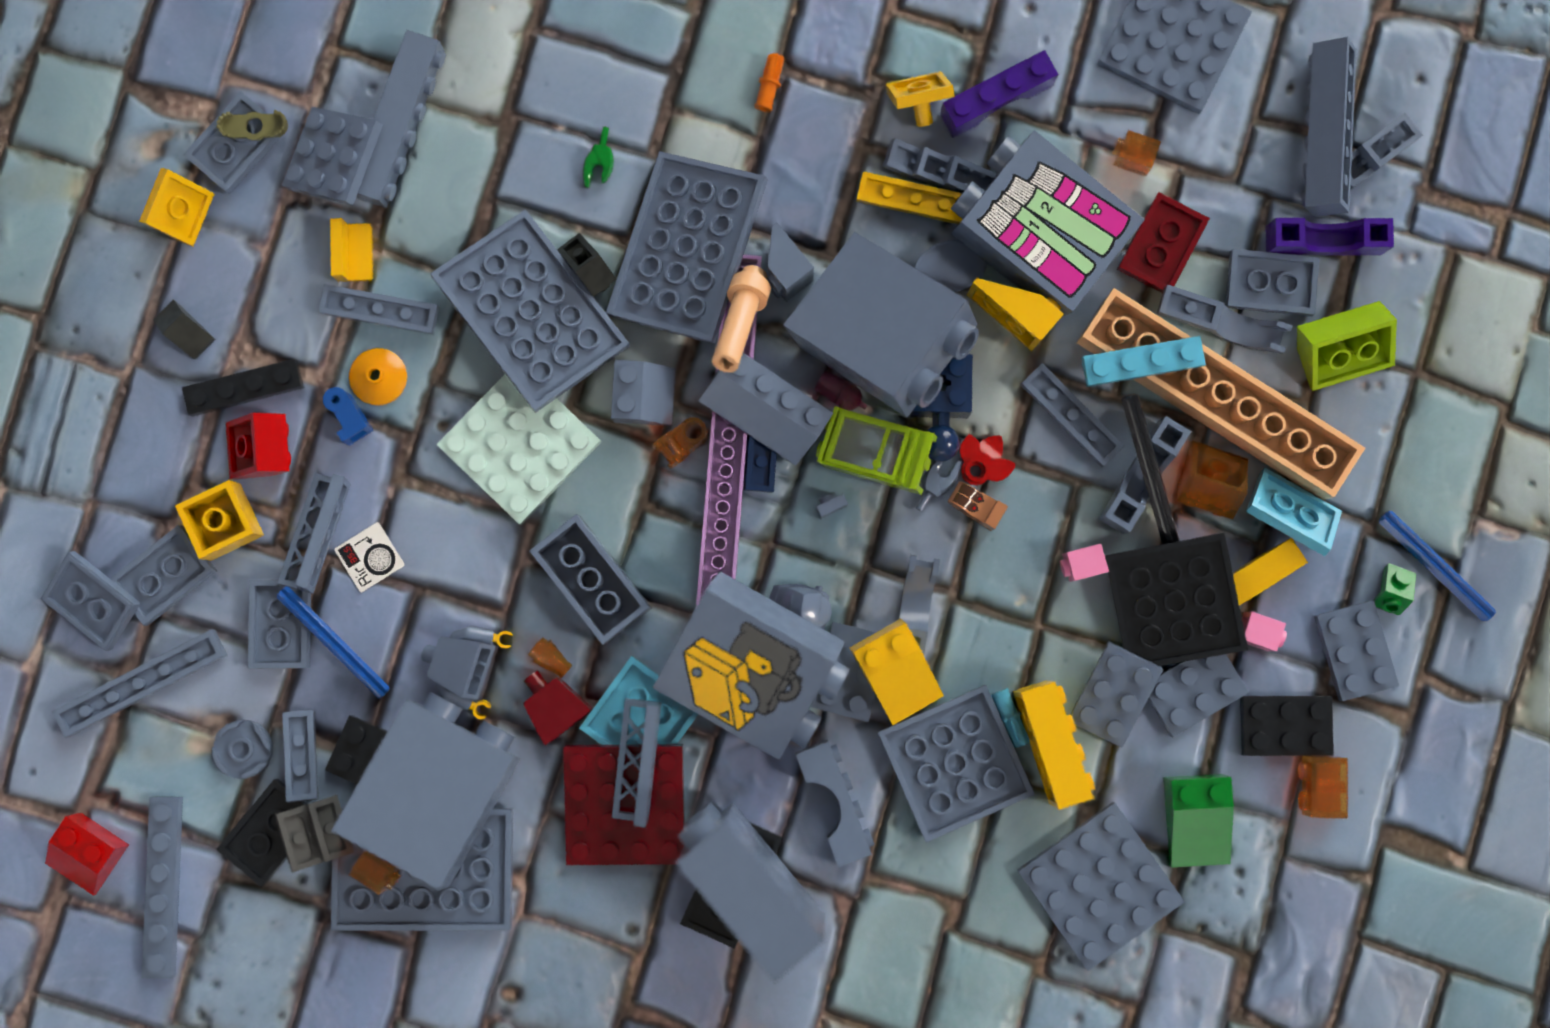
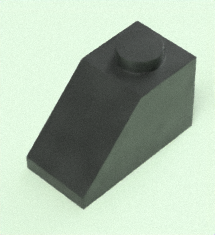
M580 232L557 249L593 297L607 290L610 284L617 280L599 253Z

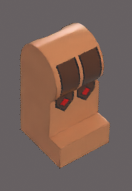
M961 481L958 482L947 501L951 506L990 531L996 528L1008 508L1007 505L999 500L996 501Z

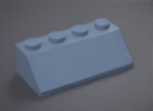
M744 353L736 371L723 372L719 369L717 370L698 400L699 403L793 465L798 464L817 440L833 412Z

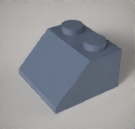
M776 222L772 225L767 280L770 283L771 292L777 298L782 296L787 302L813 281L814 267Z
M615 360L611 419L614 423L672 426L676 368L645 361Z

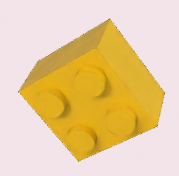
M227 480L175 505L199 559L215 560L264 536L241 483Z

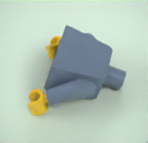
M471 626L454 631L450 638L440 637L436 647L426 645L422 650L421 659L424 662L430 663L427 676L435 681V688L440 696L465 711L468 709L473 710V714L477 719H485L486 715L479 713L477 707L484 705L487 708H491L490 702L484 699L477 702L472 700H478L495 649V646L490 644L495 642L500 648H510V645H502L499 640L504 634L513 636L509 631L495 634L493 630Z

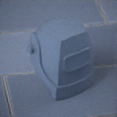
M802 584L773 586L769 597L770 600L825 630V625L829 622L832 615L829 595L822 591V586H816L815 588Z

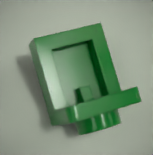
M1388 563L1383 568L1381 591L1373 599L1375 606L1388 613L1401 615L1414 601L1416 573Z

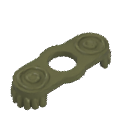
M274 110V114L250 112L246 115H233L227 111L226 114L222 113V116H219V120H217L218 131L223 136L231 139L247 138L252 141H258L263 138L281 137L288 130V122L285 115L277 110ZM252 119L261 120L263 125L261 131L256 134H251L247 131V124Z

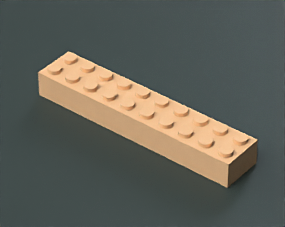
M1113 288L1076 343L1092 354H1099L1191 338V336ZM1203 344L1206 362L1204 367L1133 379L1322 500L1336 496L1365 450L1364 446Z

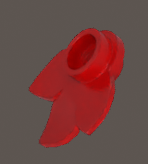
M968 434L960 445L959 453L964 462L961 467V476L970 485L978 486L987 480L994 482L1002 481L1013 472L1016 466L1014 462L1001 458L1003 454V439L1000 435L990 436L979 443L973 435ZM973 466L980 469V475L977 477L970 473V469Z

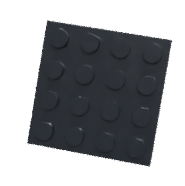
M1224 532L1105 555L1123 649L1158 666L1248 650Z

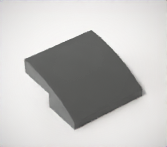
M337 795L275 815L291 873L354 852L351 841L331 831L342 813Z

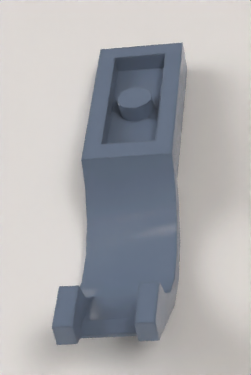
M1171 285L1165 286L1156 313L1157 315L1212 332L1215 336L1230 343L1279 354L1285 353L1286 347L1280 345L1284 331L1290 332L1293 325L1278 320L1266 321L1240 315L1227 308L1223 302Z
M910 555L899 619L906 622L924 655L930 606L935 581L938 576L940 559L934 558L933 562L916 560V555Z

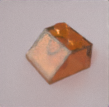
M1192 441L1178 482L1177 501L1190 507L1209 511L1217 516L1234 519L1248 494V459Z

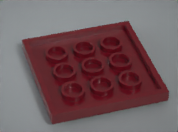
M642 744L627 745V748L635 757L642 751ZM657 744L649 821L646 827L633 826L634 821L612 818L620 745H565L563 747L566 865L676 864L685 847L678 837V834L685 829L683 826L685 824L683 744ZM627 755L625 757V764L630 761ZM634 763L624 770L623 775L631 786L639 779V770ZM622 785L623 793L627 790V788L624 785ZM631 793L621 799L620 811L635 813L636 800Z

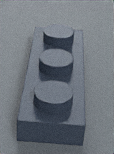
M314 710L283 712L286 802L319 800Z

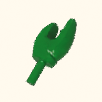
M605 126L602 127L599 145L594 144L584 160L583 183L586 189L590 188L595 167L603 168L602 184L609 179L613 171L614 157L612 149L606 146L609 128Z

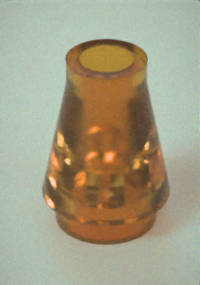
M541 637L527 654L532 658L531 662L556 674L560 678H563L572 667V664L568 662L551 639L546 640L544 637Z

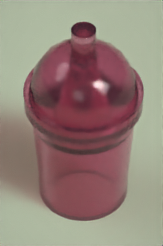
M825 370L815 386V391L825 396L841 409L853 411L859 406L865 410L868 406L862 402L863 395L856 384H852Z

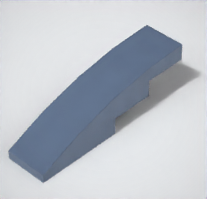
M1406 113L1352 152L1350 190L1423 136Z
M897 138L890 141L882 166L933 187L963 193L972 181L985 190L997 175V173L958 156L948 157L927 147L920 149Z

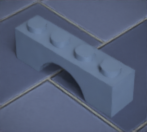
M1167 416L1158 420L1150 433L1161 475L1177 456L1191 433L1190 430ZM1137 456L1098 518L1122 534L1131 532L1145 509L1149 497Z
M826 740L795 752L806 783L824 785L836 795L839 801L840 816L838 823L827 835L838 868L872 855L869 847L875 844L869 829L862 830L859 819L864 816L858 800L852 802L848 791L853 789L847 772L841 774L837 763L841 762L842 758L837 745L830 746L829 741Z

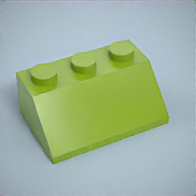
M1380 301L1297 326V351L1312 391L1395 366L1397 318Z

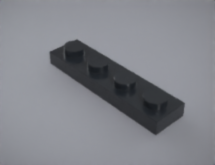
M290 359L182 387L188 415L194 417L303 389L304 384L298 360Z

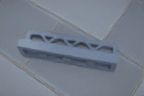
M315 473L277 584L311 594L314 593L351 485L344 476L333 474L331 478ZM321 483L329 484L323 501L317 495ZM321 509L315 527L312 529L308 523L311 513ZM311 536L306 554L302 557L298 549L300 542ZM302 564L296 582L287 580L291 569Z
M626 698L612 818L634 821L633 826L646 827L649 821L662 702ZM631 706L646 708L645 722L639 727L630 718ZM629 725L633 728L630 734H628ZM637 733L643 741L642 751L634 757L627 748V740ZM627 755L630 761L625 764V757ZM634 763L639 770V779L631 786L623 775L624 770ZM622 785H624L627 788V790L623 793ZM629 793L636 800L635 813L620 811L621 799Z

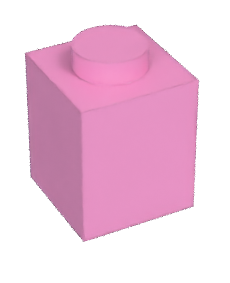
M1102 544L1063 553V560H1060L1063 576L1068 577L1070 582L1109 572Z
M1255 612L1243 613L1242 622L1248 645L1266 651H1277L1278 647L1281 648L1287 635V632L1284 631L1286 623Z

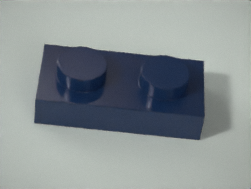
M748 434L743 490L773 493L777 453Z

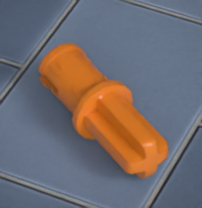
M772 53L767 57L763 77H760L758 80L760 88L756 103L754 104L757 110L772 112L776 91L781 86L779 79L784 63L782 55Z

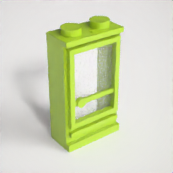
M835 406L833 414L825 426L827 431L824 440L820 441L817 446V462L825 468L922 495L923 489L919 484L923 471H928L930 468L931 460L928 456L932 443H936L937 436L932 432H925Z

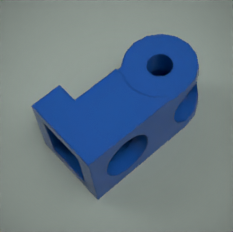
M332 387L325 392L323 404L329 411L335 414L343 427L336 432L343 443L350 446L374 431L350 393L339 387Z

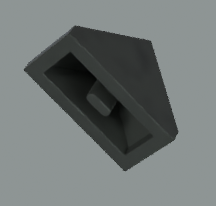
M174 299L153 319L164 336L195 360L216 340Z

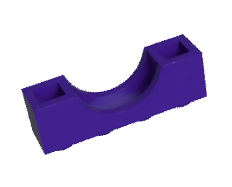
M1043 50L944 101L939 114L952 138H955L978 126L986 117L1001 107L1018 99H1030L1053 87L1059 74L1047 52Z
M1275 218L1265 226L1266 252L1291 255H1383L1394 247L1393 218H1362L1338 224L1312 223L1305 218Z

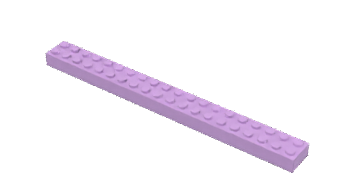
M743 255L738 272L749 265L761 268L762 256ZM729 301L719 329V337L731 305ZM756 312L743 351L744 354L753 360L758 312ZM713 411L696 606L705 589L719 571L735 580L737 572L747 434Z

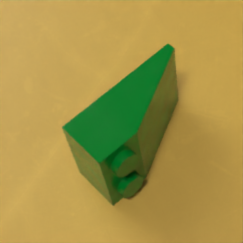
M1224 774L1163 777L1170 867L1230 864L1234 813L1232 777Z

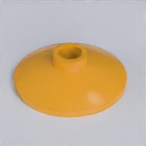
M373 348L361 353L354 360L349 372V383L354 394L363 402L376 406L386 405L396 400L404 391L407 383V370L401 358L394 352L383 348ZM379 370L380 377L372 380L371 373Z

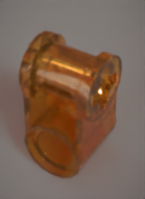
M690 417L660 437L652 446L655 450L659 449L669 462L667 466L672 469L705 443L709 431L701 419ZM694 424L700 425L702 427L700 437L697 439L688 438V428ZM668 445L671 446L675 454H673L672 451L668 448Z

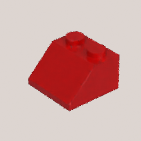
M253 412L225 422L229 480L276 476L290 472L291 454L288 451L287 437L289 435V426L286 423V414Z
M83 813L65 816L49 840L45 864L94 896L98 893L129 844Z

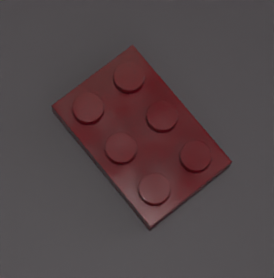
M1158 192L1144 217L1145 220L1139 226L1117 270L1163 293L1166 285L1175 286L1210 218Z

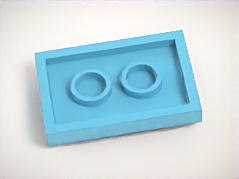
M1264 468L1258 475L1246 510L1247 513L1323 556L1332 548L1342 513L1340 509L1267 468Z

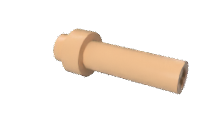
M746 266L742 271L734 274L727 291V298L731 305L712 358V364L720 371L734 372L738 369L756 312L763 310L767 305L771 286L767 280V273L758 266Z

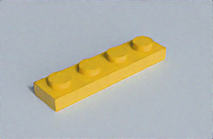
M863 171L856 202L959 224L962 220L961 217L951 210V207L962 193Z

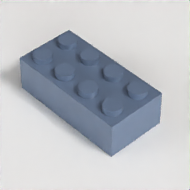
M577 514L530 550L534 558L602 645L608 644L652 609L588 525Z

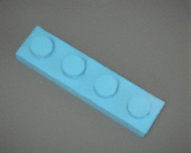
M1200 336L1087 355L1081 358L1087 387L1194 369L1206 365Z

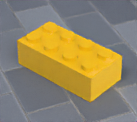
M1045 680L1014 690V698L1019 712L1022 713L1020 716L1030 739L1029 744L1048 803L1060 810L1094 799L1091 792L1095 790L1094 781L1089 772L1085 773L1082 761L1086 760L1081 744L1075 743L1072 733L1076 732V727L1071 714L1066 715L1063 703H1066L1067 700L1062 686H1057L1055 681Z

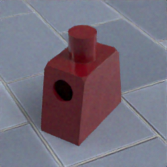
M537 670L524 680V683L533 695L524 701L523 705L544 745L553 742L593 710L591 705L560 677H556L547 683Z

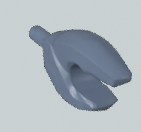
M961 460L955 463L947 477H941L938 473L943 462L935 461L930 465L922 483V489L926 493L916 509L922 512L932 496L938 498L953 487L961 471Z

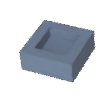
M835 492L819 499L821 504L816 506V510L822 519L847 507L848 503L843 494L836 496Z

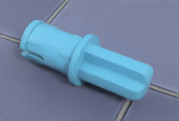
M1005 688L991 694L1013 746L1019 748L1028 744L1030 739L1020 718L1022 713L1017 711L1009 689Z

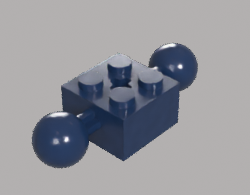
M968 354L961 360L952 357L940 373L944 384L947 385L945 390L939 391L936 398L927 407L922 408L916 405L910 413V417L932 418V427L927 431L934 433L937 439L936 443H932L928 457L931 460L937 462L948 461L958 452L960 441L956 431L950 427V418L968 419L972 413L973 354Z

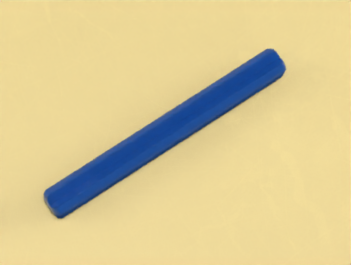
M1387 511L1380 517L1379 523L1481 621H1488L1495 615L1496 610L1393 511Z
M285 586L277 593V599L377 698H382L389 691V686L290 587Z

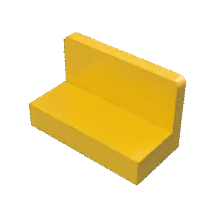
M330 218L331 276L338 282L372 281V226L369 223L347 224L342 218Z

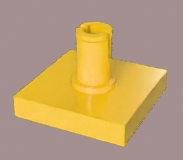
M941 71L886 83L887 95L897 109L914 107L915 120L918 127L933 124L930 102L955 97L953 84Z
M160 168L139 222L184 244L194 246L215 193L169 169Z

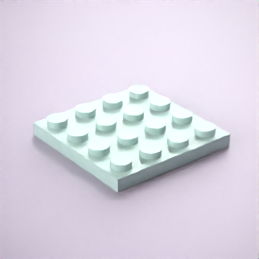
M504 374L436 445L516 522L522 525L602 441L557 398L535 413L506 374Z

